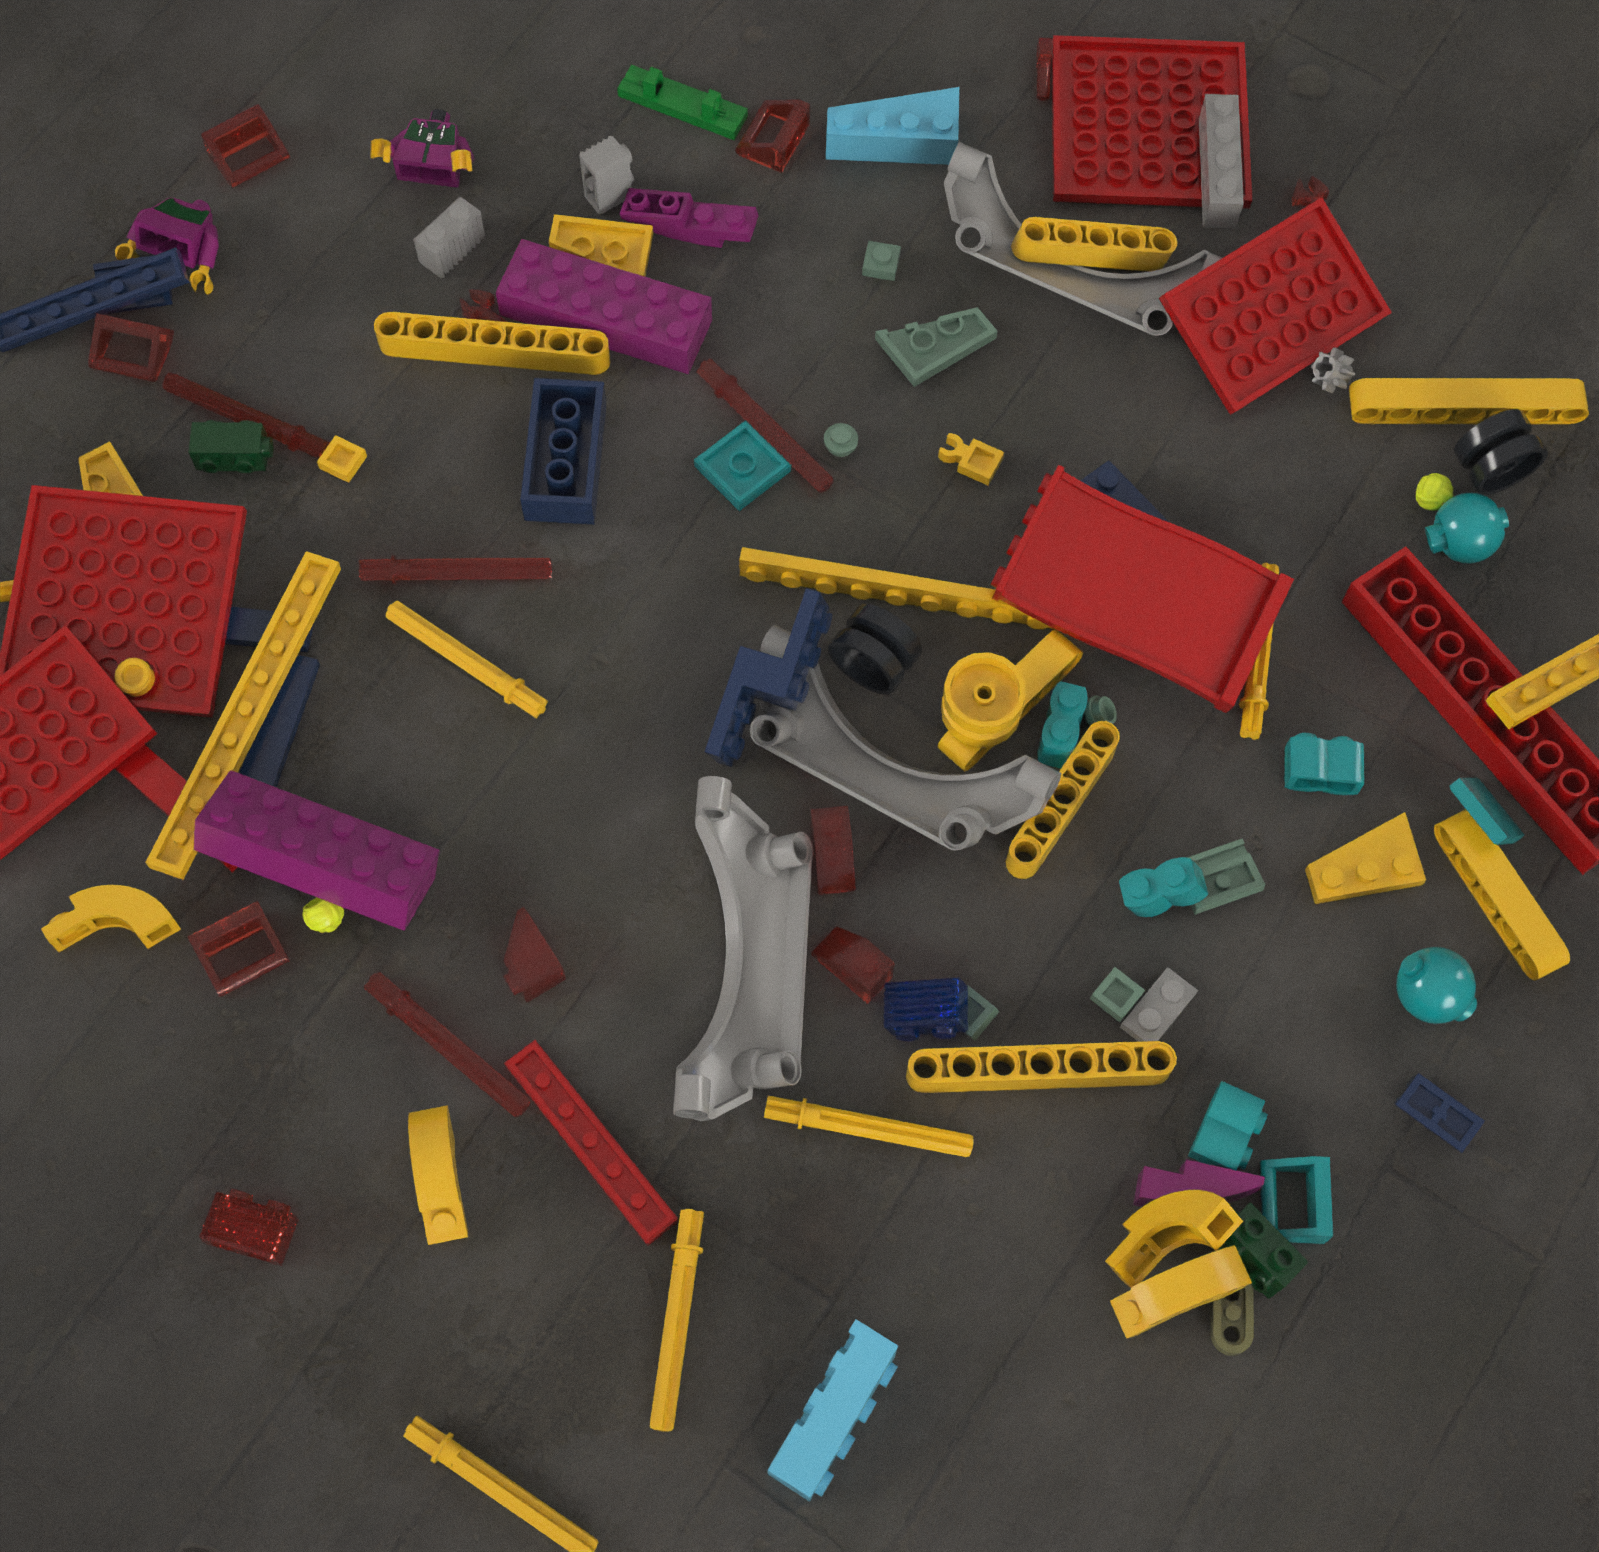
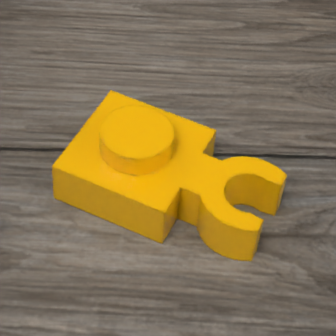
M948 433L946 444L955 449L950 451L941 447L938 458L945 463L958 462V473L989 486L1003 461L1004 452L974 438L968 446L963 443V440L958 435Z

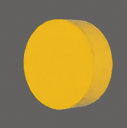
M139 658L124 660L115 671L117 686L130 696L146 694L152 688L155 681L153 669L144 660Z

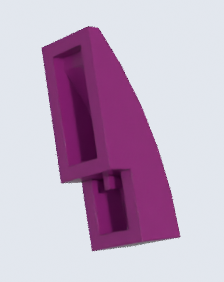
M1187 1159L1179 1168V1174L1144 1166L1138 1175L1133 1205L1143 1207L1159 1197L1183 1190L1208 1191L1223 1197L1230 1203L1255 1194L1264 1185L1265 1177Z

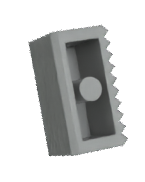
M608 136V139H603L602 143L597 142L596 146L592 145L591 149L586 148L585 152L580 151L579 155L584 197L599 215L624 202L628 189L632 188L631 184L635 182L629 165L633 161L629 149L625 144L620 145L613 136Z
M458 197L413 239L416 246L415 249L417 250L416 253L418 254L417 257L419 258L418 261L438 277L445 278V274L449 273V269H454V265H458V261H462L463 256H467V252H472V248H477L476 244H481V240L485 239L481 211L462 197Z

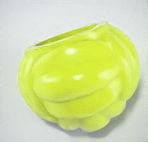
M1439 473L1423 476L1416 489V501L1423 509L1429 511L1439 510L1447 500L1453 497V486L1450 479Z
M316 897L303 907L302 916L305 924L311 930L319 931L320 933H330L335 931L342 923L344 908Z

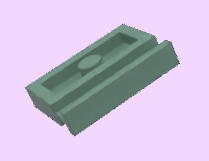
M1243 839L1187 857L1191 858L1202 869L1208 890L1207 897L1196 904L1190 905L1195 915L1261 892L1266 885L1250 853H1247Z

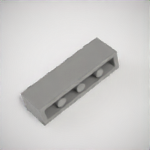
M1205 94L1199 116L1203 228L1236 229L1244 205L1239 95Z

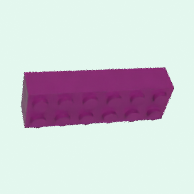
M524 239L520 240L496 290L500 316L526 324L601 331L608 339L609 350L685 374H689L712 322V303L709 296Z
M232 770L228 772L195 819V851L403 931L407 928L436 876L439 849Z

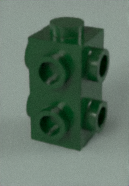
M217 420L192 422L188 453L196 470L206 473H217L219 471H238L240 473L266 471L267 459L273 457L274 445L272 437L267 436L263 423H256L250 420H243L241 422H220Z
M1251 1202L1239 1212L1232 1207L1243 1222L1218 1250L1235 1245L1252 1281L1250 1285L1270 1299L1285 1288L1305 1267L1308 1261Z

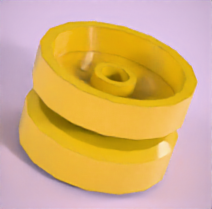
M990 652L973 653L958 660L948 672L941 702L942 721L949 733L961 743L977 748L993 747L1006 741L1018 727L1026 698L1025 679L1018 667L1007 658Z

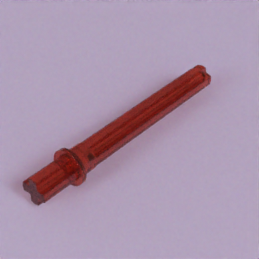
M711 358L701 362V367L697 370V373L715 390L714 395L717 398H723L819 493H823L831 487L834 482L833 477L737 384V378L734 375H728Z
M166 374L162 383L165 391L235 422L250 420L256 423H263L267 436H271L273 439L287 445L290 451L300 450L319 459L330 443L306 432L305 427L300 424L294 426L287 422L285 423L177 374Z
M392 555L391 559H360L359 576L360 580H392V584H397V580L549 579L552 576V561L550 558L397 559L396 555Z
M381 972L374 973L369 978V981L364 985V989L387 1008L386 1013L389 1016L395 1015L511 1115L519 1117L525 1113L531 1103L530 1099L411 999V993L408 990L402 991Z

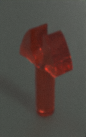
M1039 38V43L1037 44V98L1042 101L1050 97V64L1053 54L1052 38Z
M1311 176L1308 184L1313 193L1311 195L1310 192L1305 191L1301 178H1299L1293 193L1292 206L1300 204L1308 206L1321 197L1323 200H1327L1330 191L1319 179Z
M475 289L469 290L470 298L480 304V307L470 306L460 298L464 318L507 322L490 309L495 304L492 293Z

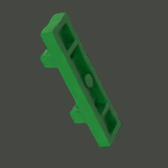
M631 64L617 88L618 97L731 140L736 139L748 118V108L722 99L720 92L709 89L708 93L692 88L663 77L662 70L650 67V71ZM656 88L660 89L657 95Z

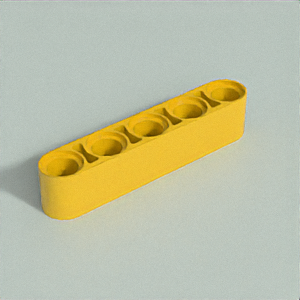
M1029 217L1024 220L1011 243V249L1018 259L1025 262L1155 271L1163 269L1175 251L1178 241L1172 231L1162 227Z
M1056 629L1047 634L1016 664L1025 679L1026 698L1020 720L1077 665L1083 656V651ZM949 731L945 733L937 746L940 751L964 772L970 770L993 748H977L961 743Z
M1098 721L1088 728L1060 769L1061 778L1059 784L1048 800L1043 812L1026 820L1012 840L1006 858V867L1012 876L1019 879H1027L1038 871L1113 759L1120 735L1117 727L1112 723ZM1102 739L1106 741L1109 746L1099 747L1093 742V740ZM1084 767L1090 774L1080 775L1075 772L1074 768ZM1055 796H1067L1071 800V803H1059L1055 799ZM1039 823L1047 824L1051 827L1052 831L1049 833L1040 832L1036 829L1035 825ZM1026 852L1032 856L1033 860L1022 862L1015 854Z
M1465 809L1435 824L1434 834L1437 842L1526 976L1536 981L1569 964L1570 954L1565 943L1499 845H1495L1470 813Z

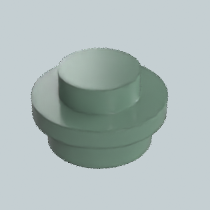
M837 423L825 431L824 445L832 455L845 457L856 449L858 434L852 426L845 423Z
M1094 695L1087 699L1084 718L1090 726L1098 721H1107L1113 724L1117 718L1116 708L1110 698Z

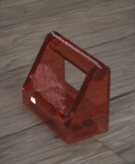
M799 99L764 100L737 145L735 152L743 158L782 173L810 125V104ZM770 115L785 121L773 143H754Z
M259 104L201 134L208 156L232 188L290 158L287 149ZM264 137L269 140L275 149L274 151L234 172L231 171L225 161L226 157Z
M96 313L88 366L92 369L156 382L172 345L174 330ZM114 331L152 339L148 367L103 357Z
M258 901L188 936L196 955L220 997L290 961ZM264 930L275 952L220 979L210 957Z

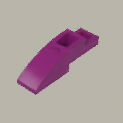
M637 188L628 189L619 214L621 219L629 223L652 225L653 233L680 241L722 248L724 240L750 242L759 216L756 207L694 202L690 193Z

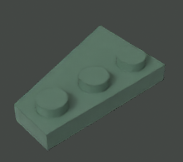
M976 307L939 316L937 321L918 325L917 322L905 324L903 329L888 332L887 329L875 331V340L915 387L995 340L998 331L981 310Z

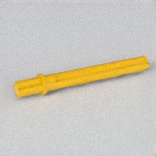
M1262 564L1263 567L1279 575V567L1276 564ZM1273 625L1247 677L1244 697L1239 701V706L1243 709L1240 736L1243 738L1259 739L1262 732L1263 713L1269 707V702L1266 700V686Z
M395 601L388 606L385 615L388 620L503 696L505 703L515 704L536 719L540 713L543 714L545 712L548 700L525 686V681L522 678H513L400 601Z
M768 1095L764 1118L798 1124L797 1129H801L802 1126L818 1128L963 1157L971 1155L974 1143L973 1136L970 1134L807 1103V1098H803V1102Z
M693 1209L680 1211L676 1244L671 1245V1250L675 1252L650 1418V1428L662 1432H669L674 1429L698 1254L703 1253V1248L699 1247L704 1212Z
M418 1415L407 1426L403 1437L431 1455V1462L434 1464L437 1461L441 1462L569 1552H594L596 1550L598 1540L454 1441V1434L451 1432L447 1435Z

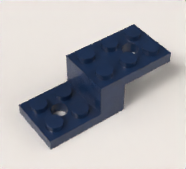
M806 588L783 658L740 646L704 751L717 763L732 767L734 759L739 760L745 744V739L741 737L745 725H751L756 713V704L753 703L754 698L796 711L798 702L804 703L809 690V682L806 681L809 669H815L821 653V648L817 647L821 633L827 634L832 621V613L829 612L830 608L820 592Z

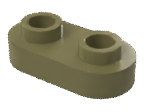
M1251 1285L1236 1291V1301H1229L1224 1297L1210 1302L1211 1341L1214 1347L1222 1354L1228 1356L1239 1355L1246 1351L1253 1342L1254 1293ZM1229 1328L1236 1332V1342L1226 1340L1224 1337L1225 1329Z

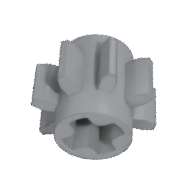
M1333 348L1330 355L1319 352V357L1311 365L1315 376L1312 382L1322 386V390L1330 393L1334 392L1336 386L1346 389L1347 384L1355 376L1351 366L1354 359L1344 355V351Z

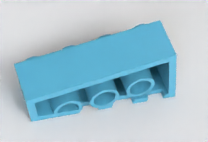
M959 87L829 107L827 112L826 159L949 165L958 145Z
M855 1319L848 1331L850 1333L849 1339L844 1347H841L835 1353L824 1375L826 1376L825 1379L814 1389L803 1409L804 1414L801 1419H797L767 1470L769 1476L809 1502L814 1493L821 1497L823 1496L834 1477V1474L828 1471L836 1456L844 1460L856 1439L850 1435V1432L858 1420L864 1424L866 1423L877 1404L871 1398L879 1384L886 1388L898 1368L897 1365L892 1363L898 1345Z

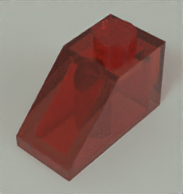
M848 806L811 809L810 830L818 895L855 891L853 841Z
M525 907L517 910L503 960L508 972L503 976V979L514 996L521 993L526 1003L566 980L563 967Z
M838 926L811 952V955L867 1004L893 977L895 963L868 939Z

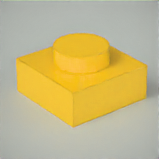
M335 435L318 459L317 464L319 469L349 483L367 458V454L364 448Z

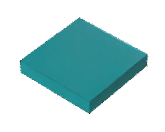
M746 420L694 459V467L738 511H741L791 472V464Z
M1459 778L1450 785V790L1495 845L1516 843L1525 836L1479 778Z

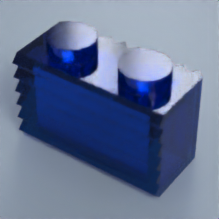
M959 977L885 983L883 1024L885 1029L893 1036H896V1039L915 1041L922 1034H933L936 1038L950 1039L956 1037L958 1032L968 1031V986Z

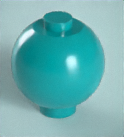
M1463 493L1450 498L1439 508L1434 524L1425 527V534L1432 554L1442 551L1448 558L1456 562L1477 563L1489 558L1499 549L1505 537L1504 528L1509 527V520L1504 507L1498 508L1496 503L1489 497L1478 493Z
M1427 947L1412 953L1402 961L1396 979V989L1401 1004L1412 1016L1427 1023L1442 1024L1453 1020L1464 1021L1473 1014L1477 1006V999L1474 997L1476 992L1475 976L1470 965L1461 955L1444 947Z

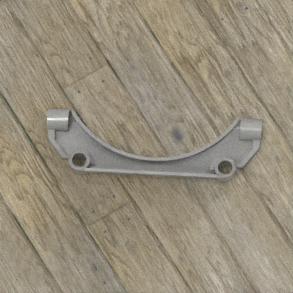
M959 142L948 165V174L944 181L951 220L960 225L956 231L955 240L961 251L1149 335H1163L1170 330L1173 323L1158 298L1222 259L1218 255L1202 250L1178 264L1160 270L1131 274L1107 273L1082 266L1021 261L1013 254L1011 243L1022 224L1012 212L1001 191L992 156ZM971 228L976 229L981 236L979 244L973 248L965 247L961 241L963 232ZM1155 310L1161 311L1166 316L1165 326L1157 331L1151 329L1147 322L1149 314Z
M773 625L762 641L761 652L783 658L791 632L778 625ZM817 663L815 669H809L806 681L809 682L808 694L804 703L798 702L796 711L760 700V709L766 711L767 714L756 717L750 726V736L758 746L954 851L968 848L978 843L985 830L996 835L1041 814L1048 800L1055 792L1061 778L1060 772L1027 755L996 769L970 774L931 772L900 762L873 746L848 722L827 688L819 663ZM771 721L776 726L777 731L774 739L768 733V725ZM958 822L964 825L967 831L964 841L960 840L955 834V827Z
M706 776L698 780L695 827L711 862L722 901L726 935L724 979L720 998L706 1033L697 1047L676 1068L673 1103L674 1115L698 1121L713 1120L751 1100L753 1087L759 1090L795 1085L800 1080L802 1073L801 1048L811 866L814 854L813 845L809 836L804 832L799 831L779 837L769 833V825L738 796L731 792V781L718 776Z

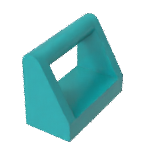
M1310 1156L1261 1160L1260 1176L1265 1177L1264 1185L1261 1187L1262 1215L1289 1242L1325 1244L1333 1237L1330 1157ZM1276 1171L1306 1173L1308 1228L1278 1230Z

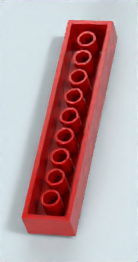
M1406 546L1351 582L1342 600L1343 605L1577 870L1584 875L1598 865L1599 759L1551 706L1511 729L1505 726L1485 700L1491 693L1523 675Z

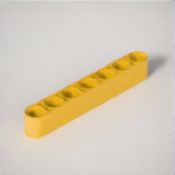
M400 312L382 313L374 322V331L379 348L385 355L391 357L589 375L604 373L611 363L608 339L604 333L597 330Z
M1363 378L1352 382L1349 386L1352 420L1360 424H1478L1495 414L1512 409L1523 411L1531 424H1575L1585 420L1589 415L1584 382L1571 378Z
M1160 1041L932 1048L917 1050L912 1054L907 1066L906 1079L913 1090L921 1093L1148 1086L1162 1084L1166 1081L1176 1065L1177 1057L1174 1049L1169 1044ZM1151 1056L1160 1058L1165 1064V1069L1155 1070L1151 1068L1147 1058ZM1114 1057L1120 1058L1125 1062L1127 1070L1122 1072L1115 1071L1109 1065L1108 1060ZM1081 1059L1087 1064L1089 1071L1078 1073L1071 1068L1069 1061ZM1036 1060L1044 1061L1049 1066L1050 1072L1038 1074L1032 1069L1030 1063ZM998 1061L1005 1062L1010 1066L1012 1072L1005 1076L999 1075L993 1070L992 1064ZM957 1063H966L972 1068L973 1074L967 1077L959 1076L953 1070V1066ZM920 1064H927L932 1067L935 1074L929 1078H921L915 1073L914 1068Z

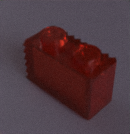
M231 1189L229 1195L216 1192L199 1238L207 1245L282 1266L299 1221L292 1213H289L291 1207L274 1200H268L266 1206L252 1202L253 1195L236 1189Z

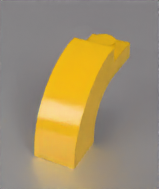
M123 885L95 886L68 896L75 909L56 915L50 920L48 925L41 928L48 942L58 952L63 951L88 935L108 927H121L134 932L147 949L181 930L180 926L161 902L144 891Z
M448 1105L410 1112L408 1115V1133L411 1163L419 1211L422 1212L428 1245L468 1237V1228L457 1175L455 1139Z
M1203 1190L1173 1192L1146 1204L1122 1224L1130 1234L1105 1262L1131 1288L1141 1283L1163 1257L1180 1246L1199 1243L1217 1251L1240 1226L1243 1220L1228 1202L1217 1194Z
M1235 1245L1200 1256L1155 1275L1131 1287V1290L1110 1300V1303L1125 1337L1128 1339L1193 1308L1222 1299L1252 1284V1281Z

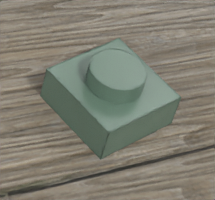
M868 241L862 267V276L895 281L901 246Z
M1114 967L1093 992L1090 1000L1118 1022H1121L1143 996L1145 990Z
M967 985L943 1015L976 1041L997 1016L999 1010Z

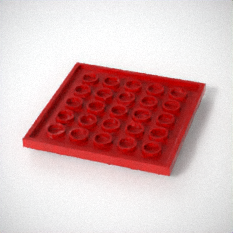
M1053 35V202L1202 207L1199 116L1205 94L1239 95L1243 208L1250 209L1252 204L1245 42Z
M31 485L0 651V676L66 625L114 682L115 671L118 665L126 659H142L153 669L155 681L152 688L146 694L130 696L124 693L137 710L213 718L247 515L245 507Z

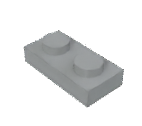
M1167 967L1122 1022L1120 1028L1138 1042L1159 1041L1194 998L1198 990Z

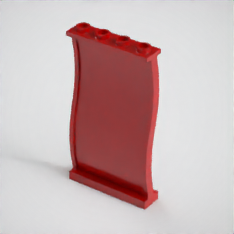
M1058 464L1053 475L1045 474L1037 492L1043 495L1038 506L1031 503L1022 520V523L1027 525L1023 536L1020 537L1015 534L1006 552L1007 555L1012 557L1007 568L999 566L990 584L996 588L992 599L996 601L1002 600L1058 631L1157 673L1213 703L1214 708L1227 713L1235 705L1294 579L1283 573L1278 575L1238 552L1200 534L1126 505L1069 475L1064 471L1065 467Z

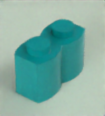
M1062 681L1055 686L1038 745L1037 757L1039 762L1061 769L1075 749L1079 738V727L1087 705L1086 687Z
M1300 733L1290 737L1285 746V788L1304 792L1323 791L1336 795H1356L1359 793L1364 785L1363 743L1353 741L1352 738L1347 736H1338L1331 740L1317 738L1312 733Z
M1186 857L1167 860L1155 870L1138 869L1132 871L1119 880L1125 906L1139 917L1160 915L1171 908L1172 905H1193L1208 895L1202 869L1191 858Z
M1221 1081L1211 1099L1188 1157L1209 1165L1237 1170V1168L1245 1170L1253 1152V1148L1247 1146L1251 1134H1260L1268 1116L1267 1113L1262 1111L1265 1100Z

